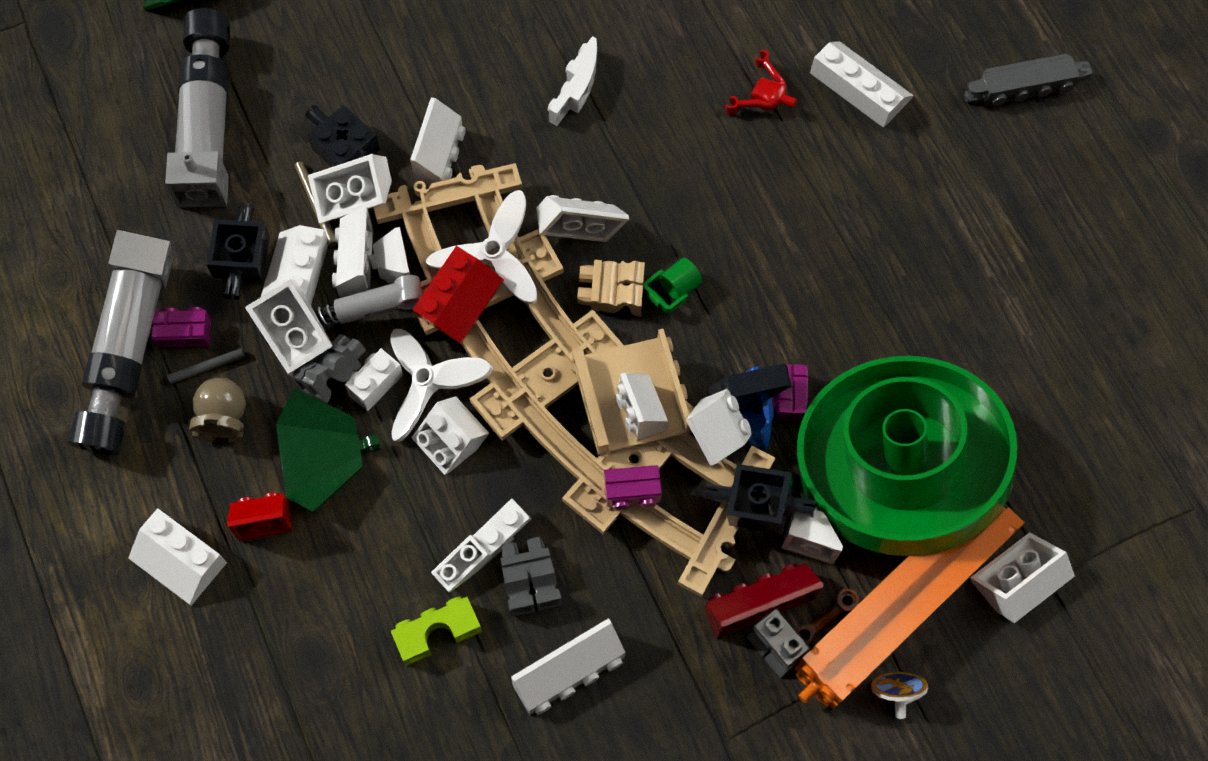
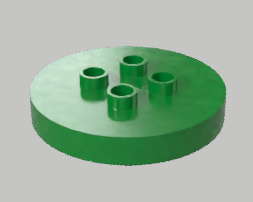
M893 356L858 365L836 377L819 392L802 419L797 440V457L805 495L809 500H816L818 511L824 512L835 533L853 544L874 552L897 556H920L934 554L961 545L982 532L994 521L1002 511L1013 488L1017 460V438L1013 421L1002 400L985 382L974 374L954 364L934 358Z

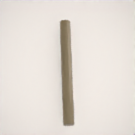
M300 161L295 164V168L318 220L308 178L309 174L304 162ZM329 221L322 224L319 223L321 229L325 230L328 246H336L338 243L335 241V234Z

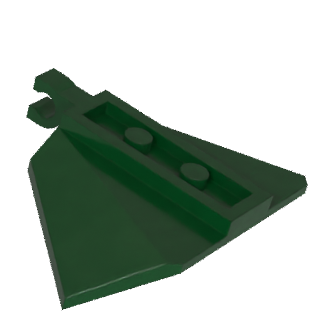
M294 388L276 423L286 498L313 513L363 468L362 453L381 450L380 439L377 434L367 436L362 440L359 439L354 417Z

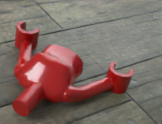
M761 50L760 57L762 59L755 58V63L758 68H766L775 81L761 77L752 91V100H738L735 96L730 97L729 101L733 106L725 105L727 114H737L739 107H758L765 110H773L780 103L792 108L796 106L797 99L786 95L787 84L769 62L768 51Z

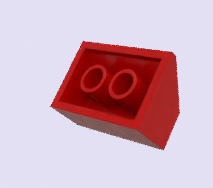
M455 246L413 308V311L419 318L461 344L504 279L479 259L460 247Z

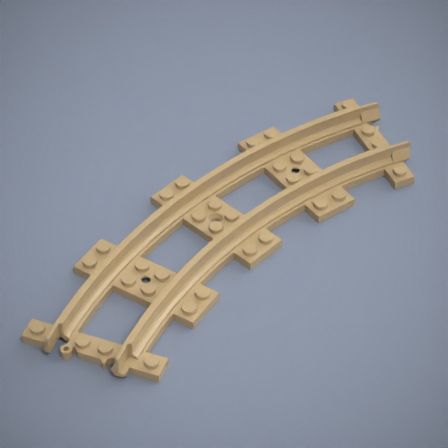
M516 163L485 170L482 165L472 166L469 169L470 180L463 179L462 174L459 173L456 178L432 183L428 189H426L423 181H417L414 183V192L417 196L421 197V201H417L412 205L407 187L402 185L399 187L398 192L388 194L385 204L374 207L378 224L403 218L413 249L426 277V280L420 282L422 295L440 270L430 267L426 263V259L434 252L442 250L428 212L475 200L489 235L495 214L503 203L500 194L522 189V182ZM539 229L522 237L517 235L507 251L520 261L535 284L538 296L537 301L533 304H525L551 340L511 368L480 321L477 320L461 344L471 358H482L488 361L493 370L486 378L489 385L470 398L471 404L502 441L524 426L561 465L575 476L578 481L562 497V501L599 532L604 534L614 521L622 515L665 546L690 560L678 581V585L702 597L716 569L730 572L736 560L721 551V546L724 544L734 547V535L739 528L729 525L727 518L729 503H720L703 535L657 505L651 508H641L640 504L629 505V508L625 510H614L613 507H607L604 470L658 465L660 470L672 456L710 483L731 487L737 465L724 458L710 466L697 440L690 435L692 431L688 434L602 454L596 458L550 414L546 408L579 385L572 362V350L583 348L584 355L624 345L594 310L587 313L574 324L571 322L544 283V281L564 273V268L546 236L540 235ZM495 248L491 250L489 254L494 255L498 253L500 249ZM485 264L497 274L494 266ZM502 283L486 308L513 296V294ZM417 316L426 335L438 330ZM545 370H551L553 372V375L550 377H545L543 375V372ZM685 400L687 408H692L693 410L695 407ZM751 446L742 465L770 469L775 457ZM637 455L639 461L633 464L629 461V457Z

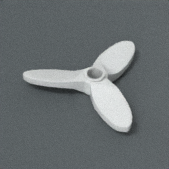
M521 190L510 193L499 207L492 221L487 239L479 243L457 246L484 264L494 266L497 274L504 279L502 283L513 295L524 303L533 304L538 298L535 284L520 261L507 251L520 230L526 211L525 195ZM455 246L434 252L426 259V263L434 269H440ZM494 248L500 249L498 253L494 255L489 254V252Z
M394 329L390 338L391 345L401 365L412 375V384L397 413L392 428V439L398 443L408 436L434 392L438 389H457L478 383L491 374L493 370L491 364L482 358H458L432 366L428 354L411 334L402 329Z

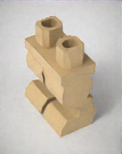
M594 260V266H580L579 281L592 283V288L578 287V304L591 306V311L594 310V312H599L600 310L607 313H616L624 306H628L631 314L641 317L645 262L632 261L631 263H625L621 261V263H616L613 261L602 262V260Z

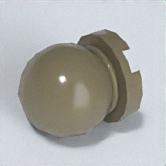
M211 378L204 381L193 397V408L196 417L190 420L189 431H193V437L203 441L215 442L216 438H228V443L239 441L243 438L244 424L239 420L243 417L246 408L245 395L237 383L228 378Z

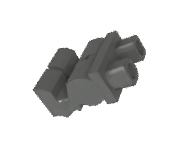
M340 334L334 341H331L333 345L331 348L298 367L289 376L304 393L328 403L332 391L327 387L326 381L329 378L345 382L352 375L353 370L357 371L362 366L358 359L366 352V349L357 339L353 338L350 341L345 335Z
M541 537L527 540L529 552L519 554L516 543L502 545L503 558L500 559L506 593L509 597L508 603L511 617L535 612L533 598L529 593V584H532L533 590L536 593L535 600L538 611L562 606L560 591L555 588L557 582L549 549L545 548Z
M777 609L755 625L753 632L746 637L761 656L765 655L768 651L771 652L765 657V660L780 678L793 669L809 649Z

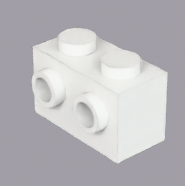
M382 348L377 353H372L366 359L365 365L358 372L354 371L345 384L349 396L367 412L403 376L400 364Z

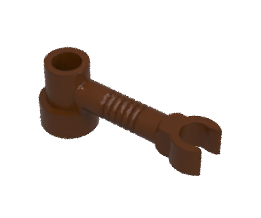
M848 588L841 590L837 595L835 605L812 623L799 627L796 633L799 634L801 631H807L809 639L805 641V644H809L814 635L842 612H851L859 604L858 594ZM842 599H849L851 605H844Z

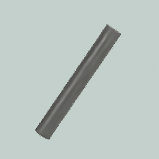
M242 348L168 374L167 377L170 384H174L245 358Z

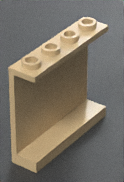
M664 329L658 330V336L655 339L584 355L583 348L572 350V362L598 455L690 433L691 429L686 419L693 410L692 408H687L685 399H688L685 385L679 382L680 367L678 361H673L672 359L673 344L671 338L666 337ZM638 373L650 375L668 420L666 431L640 440H636L634 432L629 433L625 423V418H628L625 409L620 410L616 400V395L618 394L616 385H619L620 374Z

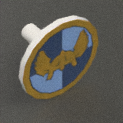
M893 672L875 678L871 688L878 697L895 701V717L904 719L906 718V705L924 696L928 691V684L925 679L918 675Z

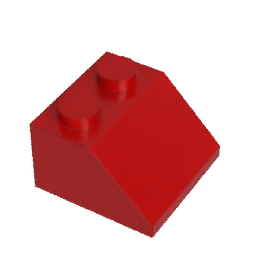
M271 492L265 494L263 498L244 497L240 498L236 503H230L227 524L239 541L293 532L289 501L285 494Z

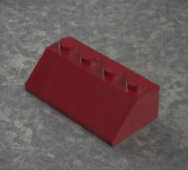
M793 563L782 569L783 572L773 576L772 573H768L759 577L757 583L752 585L743 583L734 587V592L724 595L721 592L709 597V602L705 604L704 610L718 639L762 621L775 609L782 613L816 599L824 587L822 581L806 563L800 566L797 563Z

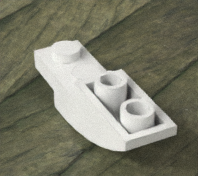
M592 36L587 44L584 43L576 59L568 63L565 70L567 81L562 86L561 94L557 99L553 98L548 106L549 122L558 126L570 109L579 113L590 94L597 63V40L595 37Z
M509 500L473 536L469 535L431 573L448 592L453 591L500 553L502 545L513 541V536L531 518L515 500Z

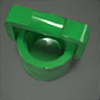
M683 257L667 270L663 271L661 269L646 280L643 284V290L648 295L649 300L669 314L688 300V294L702 283V276L696 266ZM657 280H659L664 291L675 300L670 306L665 303V300L655 290L650 288Z

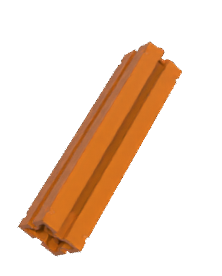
M1003 507L992 523L963 544L934 554L908 556L796 665L794 669L797 671V678L807 686L798 695L801 701L806 704L816 694L817 699L824 706H830L834 709L1025 522L1009 507L1007 509Z

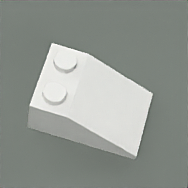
M289 279L245 307L288 374L333 346L295 279Z

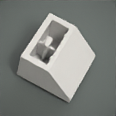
M638 373L620 374L619 385H616L618 391L616 400L620 410L625 409L628 418H625V423L629 433L634 432L636 440H640L666 431L668 420L650 375Z
M455 396L437 402L414 433L412 439L441 472L446 475L472 455L488 436L489 432Z

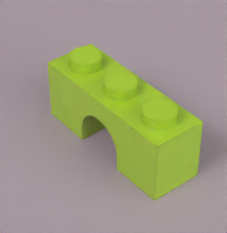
M455 597L446 602L447 606L438 610L436 608L428 609L421 613L420 618L414 621L407 619L395 625L396 629L391 630V633L406 666L431 655L427 640L430 633L435 629L445 628L453 634L456 643L482 632L468 597L463 599Z

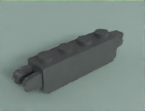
M1068 54L985 69L981 79L968 84L963 99L969 104L983 102L984 106H999L1005 102H1020L1035 96L1045 97L1056 92L1066 93L1072 90L1076 83L1089 79L1093 72L1088 61L1074 62L1073 57Z

